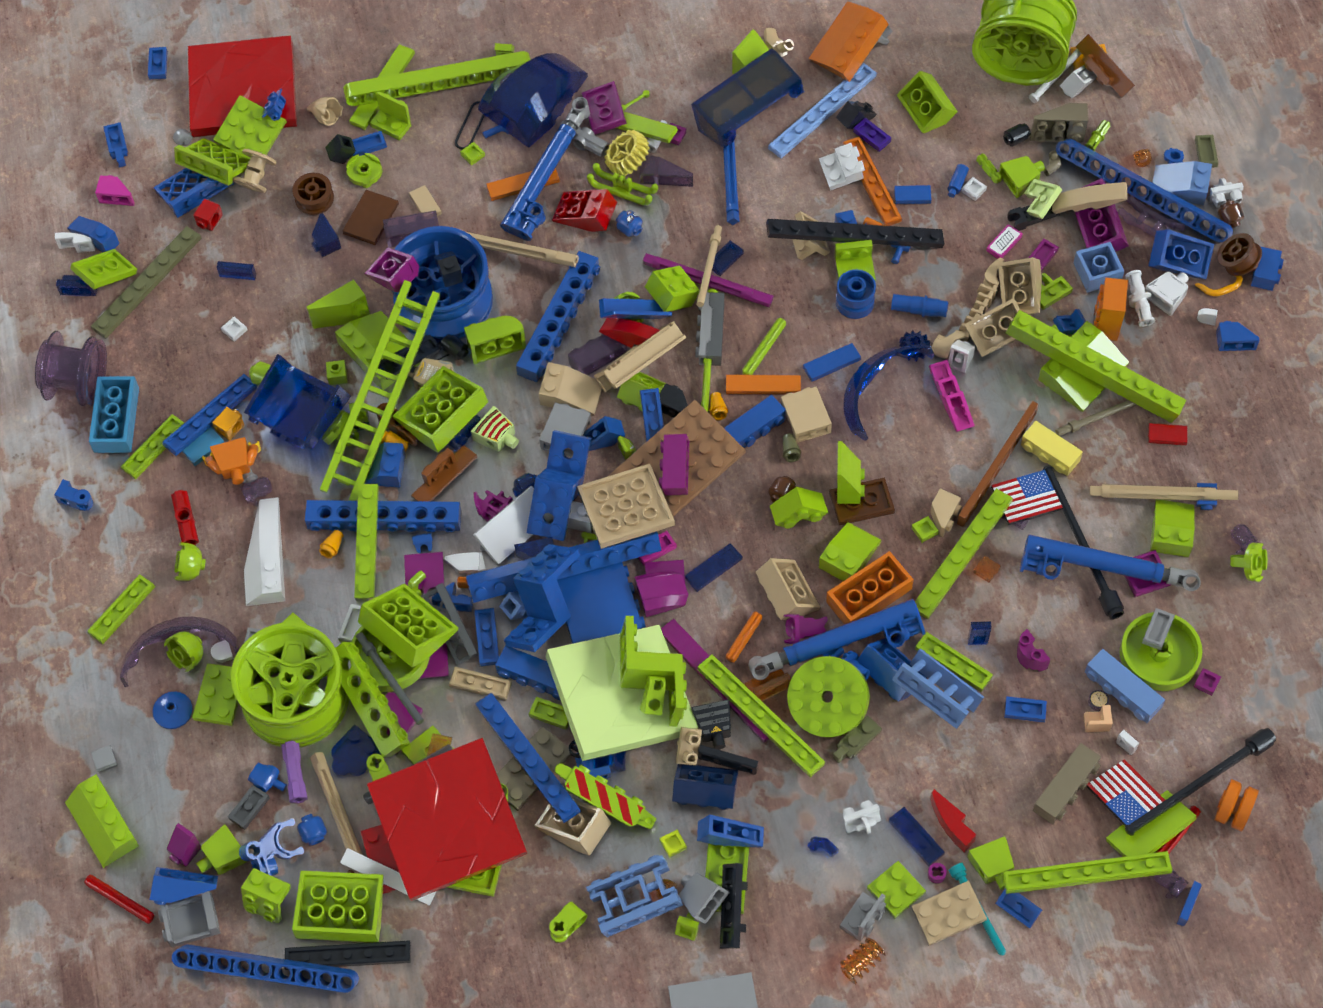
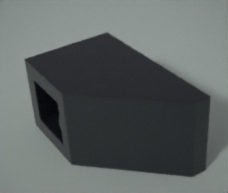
M847 101L836 118L847 129H853L864 118L870 121L877 114L867 102Z

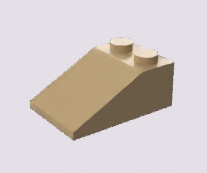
M1032 257L998 263L1002 304L1014 298L1020 310L1026 314L1040 313L1042 283L1040 260Z
M1014 298L964 324L981 357L1017 341L1015 338L1005 334L1012 319L1020 310Z
M548 362L539 391L540 405L553 408L555 403H564L572 408L585 409L594 416L602 387L595 378L568 366Z
M574 800L581 812L563 823L549 804L534 825L535 828L571 849L590 856L611 825V821L604 811L592 805Z

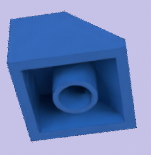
M384 442L380 444L365 484L400 488L406 456L402 443Z

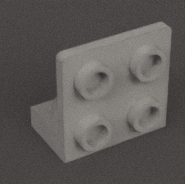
M862 892L840 924V928L859 941L864 936L868 937L874 928L875 920L879 921L885 912L886 896L881 894L876 901Z

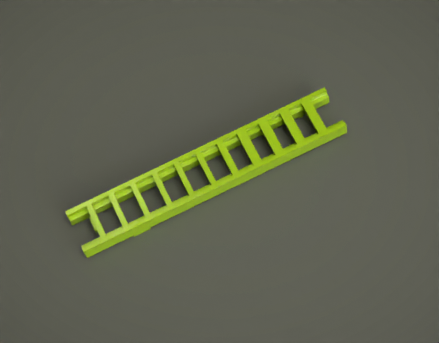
M404 280L321 484V492H328L334 478L339 483L354 486L348 501H358V484H365L439 300V293L432 291L427 306H424L406 298L412 283ZM404 306L422 313L423 316L420 324L399 316L402 307ZM397 323L415 330L416 334L413 341L392 333L395 324ZM392 341L410 348L406 358L386 351L388 342ZM384 358L402 365L399 376L378 369L381 359ZM375 374L396 382L392 393L371 386ZM368 391L389 399L385 411L364 403ZM361 408L382 416L378 428L357 421ZM354 426L375 434L370 446L350 438ZM347 443L368 451L364 463L343 456ZM340 461L361 469L356 481L336 473Z

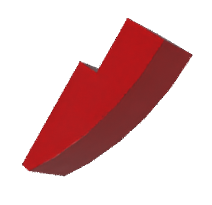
M607 318L599 330L600 333L630 348H633L634 344L637 346L641 345L660 331L640 322L617 318Z
M934 789L930 800L935 815L945 833L965 853L975 842L977 834L964 824L966 815Z

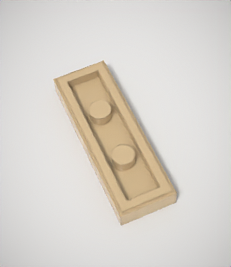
M454 667L449 682V687L484 696L492 693L496 699L504 701L507 700L512 685L511 680L459 667Z

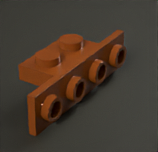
M1089 34L1075 46L1084 55L1082 59L1085 62L1084 66L1087 70L1093 71L1097 75L1096 79L1100 84L1111 85L1121 98L1135 86Z
M465 445L455 454L449 448L440 452L431 464L425 466L421 472L424 483L411 497L416 501H432L478 457L477 454Z

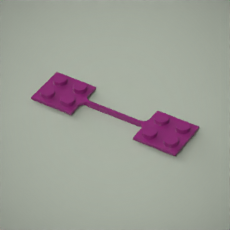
M443 552L404 555L405 584L407 586L409 580L418 571H423L426 575V578L418 585V589L422 590L424 594L429 589L436 588L435 586L441 583L444 584ZM446 642L430 656L427 668L419 679L449 676Z

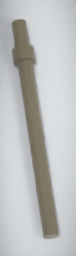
M1127 400L1081 420L1068 422V425L1056 429L1055 432L1059 436L1069 432L1074 433L1083 426L1137 404Z

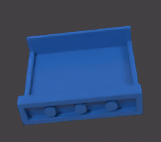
M620 562L557 580L571 615L566 621L572 644L619 634L625 616H634V624H637V629L646 628L643 616L639 617L638 611H640L638 599L634 600L632 595L635 594L633 583H629L627 577H630L627 565L623 566V563Z

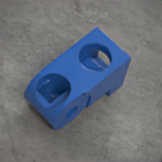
M62 479L54 494L57 502L81 511L91 509L93 499L89 491L72 488L70 481Z

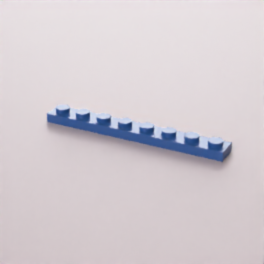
M490 693L475 703L477 709L563 823L579 814L581 810L495 696Z

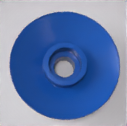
M176 691L163 694L153 706V717L156 723L166 729H176L183 726L189 721L193 712V706L188 696ZM174 705L172 710L168 709V707Z

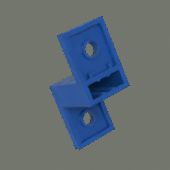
M557 430L552 432L547 467L535 479L526 533L560 541L565 540L571 503L579 496L577 486L583 485L591 438ZM566 448H570L573 451L572 458L565 456L564 450ZM545 513L553 515V522L549 523L544 519Z
M548 544L513 578L528 617L504 639L506 646L536 652L571 617L557 578L580 556L578 549Z

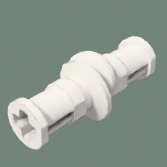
M1133 270L1125 275L1129 281L1131 295L1128 296L1130 300L1129 305L1135 308L1138 313L1139 326L1145 327L1155 322L1154 317L1151 315L1150 304L1147 301L1152 294L1145 292L1141 271Z

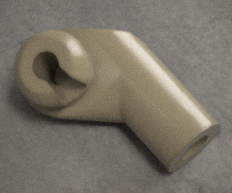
M1056 151L1049 153V165L1043 171L1046 176L1051 175L1061 166V158Z

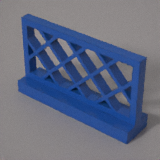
M185 168L156 185L154 189L173 210L174 215L179 218L200 205L204 199L212 198L231 185H225L199 173H192V170ZM180 178H185L184 182H177ZM190 178H197L196 183H189ZM166 187H170L169 192L161 191ZM175 187H182L181 192H174Z

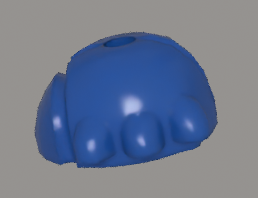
M1170 148L1164 152V159L1168 164L1183 162L1184 154L1183 151Z

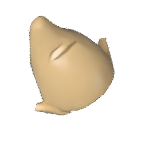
M334 97L319 98L307 107V111L311 112L325 126L335 124L338 118L341 117L343 106Z

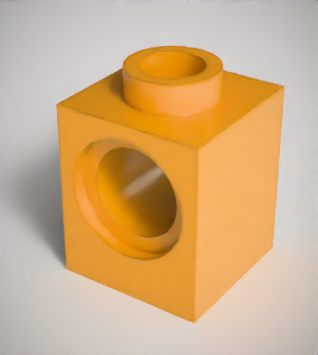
M226 407L212 422L215 431L229 441L244 426L242 414L235 409L231 410L229 407Z

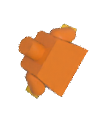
M243 437L210 446V456H202L205 465L219 475L222 474L224 479L231 478L232 483L238 485L244 482L243 475L250 472V466L254 464L257 454L261 451L260 442L257 441L255 444L247 443L246 438Z

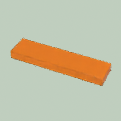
M556 168L545 186L560 182ZM532 171L487 183L491 201L519 194Z
M726 375V394L785 395L801 391V375Z

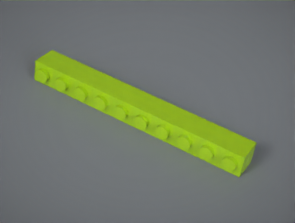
M1021 310L1016 313L1005 333L1170 423L1180 415L1186 399Z

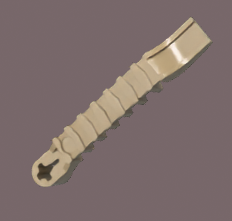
M1003 258L994 261L986 270L983 284H980L977 291L976 302L970 310L969 316L967 315L964 323L960 325L959 331L956 330L947 337L938 335L932 345L930 354L948 360L950 349L954 342L957 340L969 341L971 337L964 324L986 313L987 309L991 306L992 300H995L999 285L997 279L999 274L998 263L1003 262Z

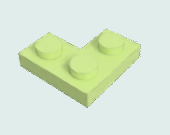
M1033 179L1024 192L1027 197L1034 199L1027 210L1028 214L1043 219L1061 193L1062 189L1060 186Z

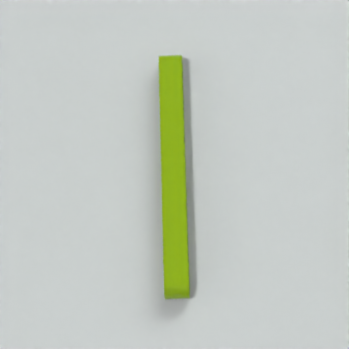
M520 51L350 82L343 87L346 103L350 106L378 102L376 97L378 91L387 93L395 99L526 75L533 70L529 53Z

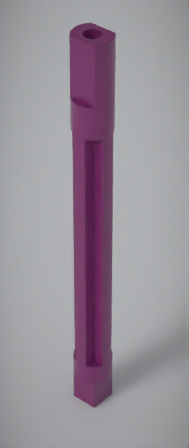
M647 253L644 256V265L657 270L681 266L693 282L702 283L704 274L702 271ZM714 275L710 276L708 285L710 288L769 308L772 304L773 295Z

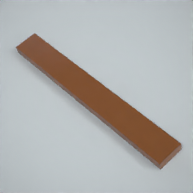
M1031 402L958 515L957 524L961 527L965 526L1036 416L1038 403Z

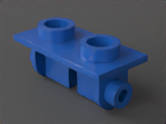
M282 89L277 92L273 91L268 96V102L264 106L265 110L262 117L268 115L274 121L280 119L286 103L285 98L281 95Z

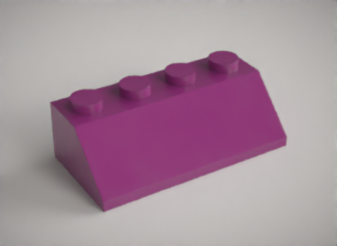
M1101 178L1084 187L1102 185L1106 183ZM1115 204L1096 210L1090 207L1075 212L1087 248L1111 242L1115 252L1129 246Z

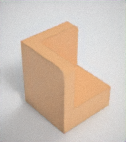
M1102 705L1099 712H1085V731H1110L1113 724L1111 706Z

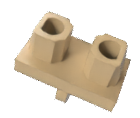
M681 727L680 737L677 741V764H697L701 729Z

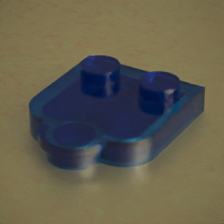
M354 724L331 750L333 757L332 769L335 774L340 776L347 775L348 773L353 776H360L368 769L366 764L368 757L372 754L381 755L373 739Z

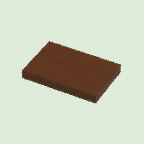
M365 190L342 230L343 234L376 245L399 205L398 200Z
M885 477L861 482V485H865L864 497H861L860 504H837V488L829 490L839 526L848 522L853 523L895 513Z

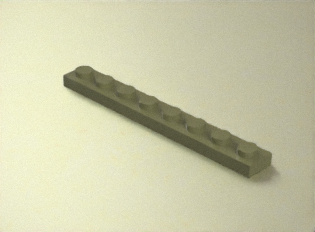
M186 226L91 325L92 330L106 339L202 239L201 235Z

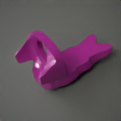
M799 614L783 615V617H790L786 620L785 631L791 639L784 640L785 644H795L804 636H813L814 634L826 632L824 626L828 621L827 617L813 619L812 617L804 618V616Z

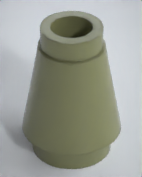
M788 433L783 436V457L788 462H796L801 457V450L794 435Z

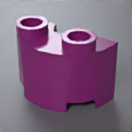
M1026 629L1021 634L1017 646L1019 663L1026 669L1030 668L1038 670V672L1048 669L1050 658L1043 649H1036L1033 646L1035 638Z

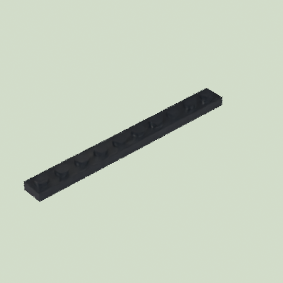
M767 219L766 221L768 238L830 242L872 240V244L943 248L945 244L942 229Z

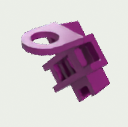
M486 490L487 497L484 500L479 497L478 492H474V502L478 515L485 521H490L513 501L511 496L505 497L502 490L497 496Z

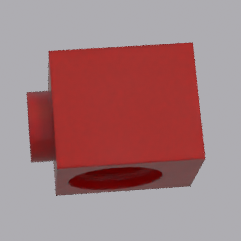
M207 199L202 201L194 213L197 226L213 231L223 216L220 205Z

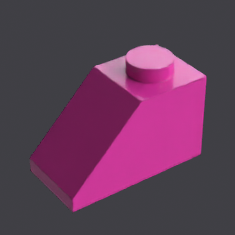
M100 175L95 192L99 203L134 206L135 203L131 192L118 177Z

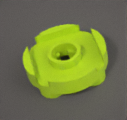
M364 153L365 155L361 156L359 154L355 155L348 161L346 166L348 179L355 185L369 188L382 175L383 170L380 160L375 155ZM361 168H362V169L367 168V171H366V172H361Z

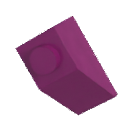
M178 823L167 846V851L170 854L169 859L176 865L181 863L186 867L201 850V845L192 832Z

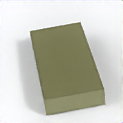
M1196 135L1195 145L1198 162L1212 164V168L1218 167L1219 163L1214 136Z

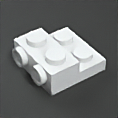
M852 143L835 148V153L819 158L830 191L864 179L863 171H865L862 160L858 161L857 157L860 154L857 146L853 147Z

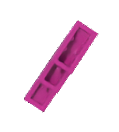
M948 360L929 365L942 403L956 432L975 427L964 393L960 391Z

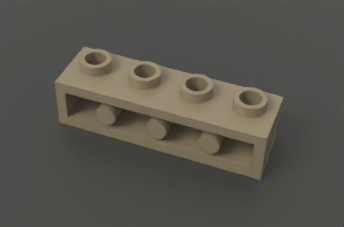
M1080 743L1036 801L1033 811L1052 825L1056 820L1061 821L1067 812L1065 808L1068 804L1072 806L1078 798L1077 792L1080 789L1084 790L1090 781L1088 777L1091 773L1095 775L1100 769L1099 761L1101 756Z

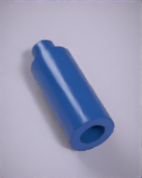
M964 164L957 165L948 185V196L951 198L960 193L968 174L969 168Z

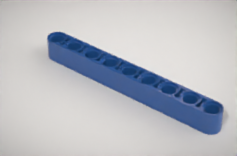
M189 944L179 947L172 954L173 964L181 968L336 992H350L359 982L357 972L351 969ZM181 951L187 954V960L181 958ZM202 954L207 957L208 963L202 962ZM221 958H225L228 961V966H224L221 963ZM241 961H246L248 963V970L242 967ZM262 964H266L269 967V973L262 970ZM282 967L289 969V976L283 974ZM303 970L310 973V979H306L303 976ZM323 973L331 977V982H326L323 979ZM343 977H349L352 984L346 985Z

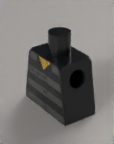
M729 699L691 707L698 728L702 730V741H712L714 749L720 750L725 748L724 738L731 737Z

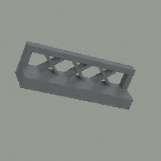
M441 583L435 586L436 589L424 594L423 597L425 601L438 609L440 613L441 610L448 612L450 621H453V624L458 627L457 632L459 636L457 642L450 639L446 641L458 666L478 656V653L445 585ZM439 593L442 599L440 607L433 605L429 597ZM458 645L465 647L469 655L458 659L456 655Z

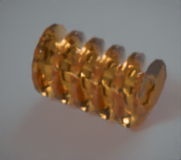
M869 937L865 939V944H859V949L853 950V955L848 954L847 960L840 962L841 971L855 985L857 984L856 976L863 979L862 970L869 973L867 966L870 965L875 968L873 960L881 962L882 960L879 955L886 956L881 946Z

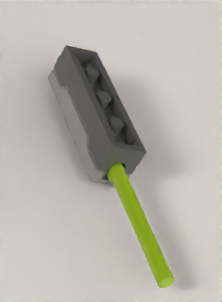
M715 289L707 290L704 306L698 307V310H701V315L697 317V326L701 327L700 331H697L696 342H700L699 347H696L695 358H699V365H704L701 406L707 412L709 408L711 365L721 366L725 293H718Z

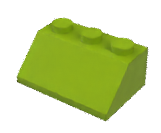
M919 71L897 94V97L922 133H927L947 124L958 112L932 74Z

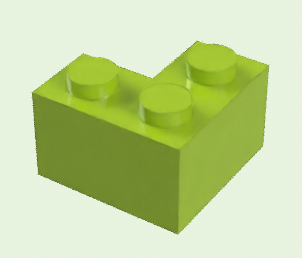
M795 487L770 505L775 525L786 529L794 527L802 519L818 522L828 513L822 493L800 487Z

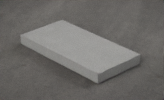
M751 972L668 986L671 1008H758Z

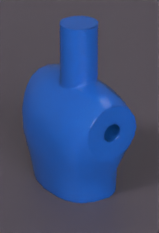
M258 762L248 777V781L265 793L272 786L282 792L287 787V784L277 779L280 771L273 765H264Z

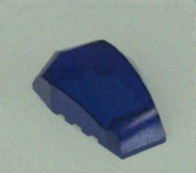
M546 53L502 73L483 95L478 111L497 125L505 128L509 134L529 148L555 125L556 119L562 115L565 106L571 102L572 96L580 89L588 77V73L561 54Z

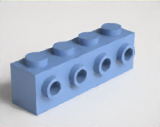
M1104 649L1087 664L1085 670L1087 677L1101 685L1107 694L1113 695L1118 699L1120 705L1129 708L1137 719L1148 723L1163 707L1165 699Z

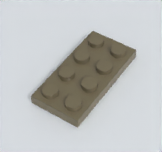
M543 726L529 740L553 774L555 773V766L559 763L563 764L571 756L569 747ZM514 756L497 773L500 783L508 788V803L517 811L538 791V788Z

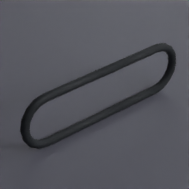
M476 101L472 103V105L470 106V109L455 139V146L457 148H465L459 146L457 142L467 122V119L472 111V108L476 104H483L485 106V110L481 116V119L476 127V130L472 136L469 145L473 143L474 138L478 132V129L487 112L488 107L485 102Z

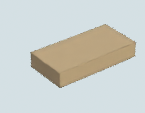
M425 185L409 192L411 199L425 221L442 214Z

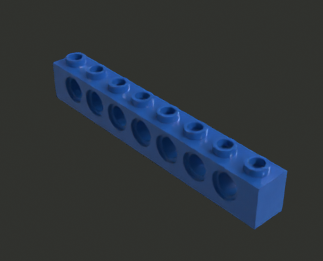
M578 251L576 255L579 256V261L576 267H569L516 364L518 376L534 382H538L540 377L544 376L548 362L553 360L556 347L559 348L561 345L563 334L569 330L571 319H574L577 315L579 304H583L586 291L591 289L593 278L598 276L601 266H599L598 257Z
M307 500L305 512L307 529L312 531H320L322 529L356 532L358 501ZM378 501L377 531H445L448 533L460 531L462 511L460 502Z

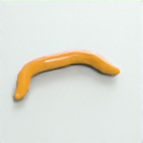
M1236 276V281L1233 284L1217 290L1210 289L1200 283H1196L1195 286L1207 295L1221 296L1238 289L1242 284L1243 277Z

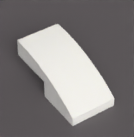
M55 233V240L59 249L75 247L77 253L95 251V246L90 237L76 233Z

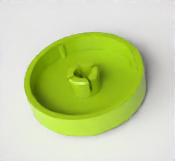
M1154 612L1144 614L1131 622L1125 630L1120 644L1122 665L1153 690L1170 691L1184 686L1194 677L1202 659V644L1199 635L1186 620L1175 615L1161 649L1164 653L1159 652L1157 654L1158 650L1156 648L1142 644Z
M363 626L358 629L351 641L359 649L361 659L367 663L369 673L378 682L380 692L394 691L372 659L363 652L362 645L356 638L358 633L362 632L367 640L373 643L376 653L402 689L415 683L422 676L429 663L430 657L414 667L409 666Z
M832 656L817 657L804 663L793 675L787 693L788 706L794 720L805 731L820 737H838L855 729L865 717L869 706V688L863 674L852 663ZM830 691L833 694V699L827 703L822 696Z

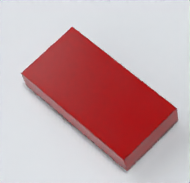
M1149 423L1148 443L1187 445V426Z

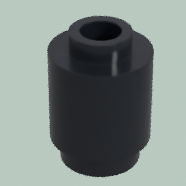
M1019 123L1004 131V142L1013 147L1027 140L1031 135V131L1027 124Z
M448 334L441 341L440 346L454 359L460 360L467 356L468 345L456 336Z

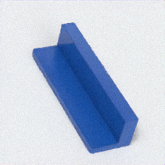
M599 299L600 318L663 319L672 316V312H663V309L655 300Z

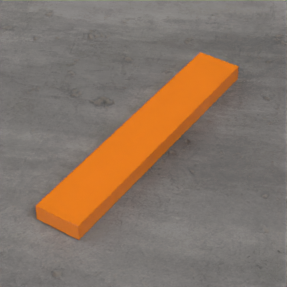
M860 136L844 141L843 145L852 143L853 147L857 146L860 154L857 159L858 161L862 160L865 171H863L864 179H861L883 224L891 226L902 222V217Z

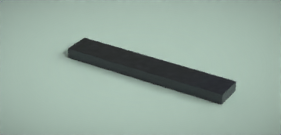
M407 940L285 948V959L333 967L411 963V942Z

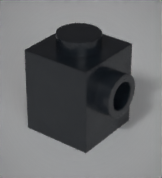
M337 134L325 147L330 161L345 164L356 152L351 137Z

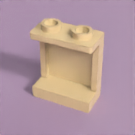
M817 386L813 388L808 387L796 393H787L781 397V405L786 409V415L797 443L831 433L832 423Z

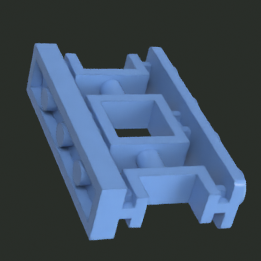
M654 855L642 864H633L628 870L614 872L609 878L595 880L590 886L586 887L593 902L602 899L607 915L597 919L603 935L606 937L612 936L683 906L677 889L674 886L666 889L661 874L670 871L667 865L668 862L663 855ZM653 871L656 881L646 884L642 875ZM640 883L645 899L627 905L623 890ZM615 887L618 897L608 900L607 894L604 891ZM660 889L661 895L664 898L653 902L649 892ZM621 905L625 914L615 918L611 908Z

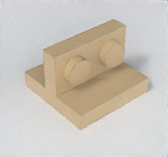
M801 211L795 214L796 220L817 221ZM792 239L797 257L800 260L805 259L814 252L824 256L830 253L827 241Z

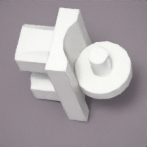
M1225 178L1219 179V184L1210 188V196L1207 199L1209 203L1213 202L1216 208L1226 203L1227 199L1234 200V203L1240 204L1243 199L1242 190L1244 186L1242 182L1232 184V182H1226Z
M870 800L862 802L860 805L861 810L855 812L851 807L843 809V820L847 834L856 830L857 832L864 830L866 834H870V827L881 821L878 804L873 805Z

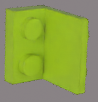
M378 91L376 97L379 111L371 120L370 126L400 141L411 127L408 106L404 101L394 99L389 94Z
M872 240L835 244L834 256L838 279L843 273L858 269L868 272L876 281L872 261Z

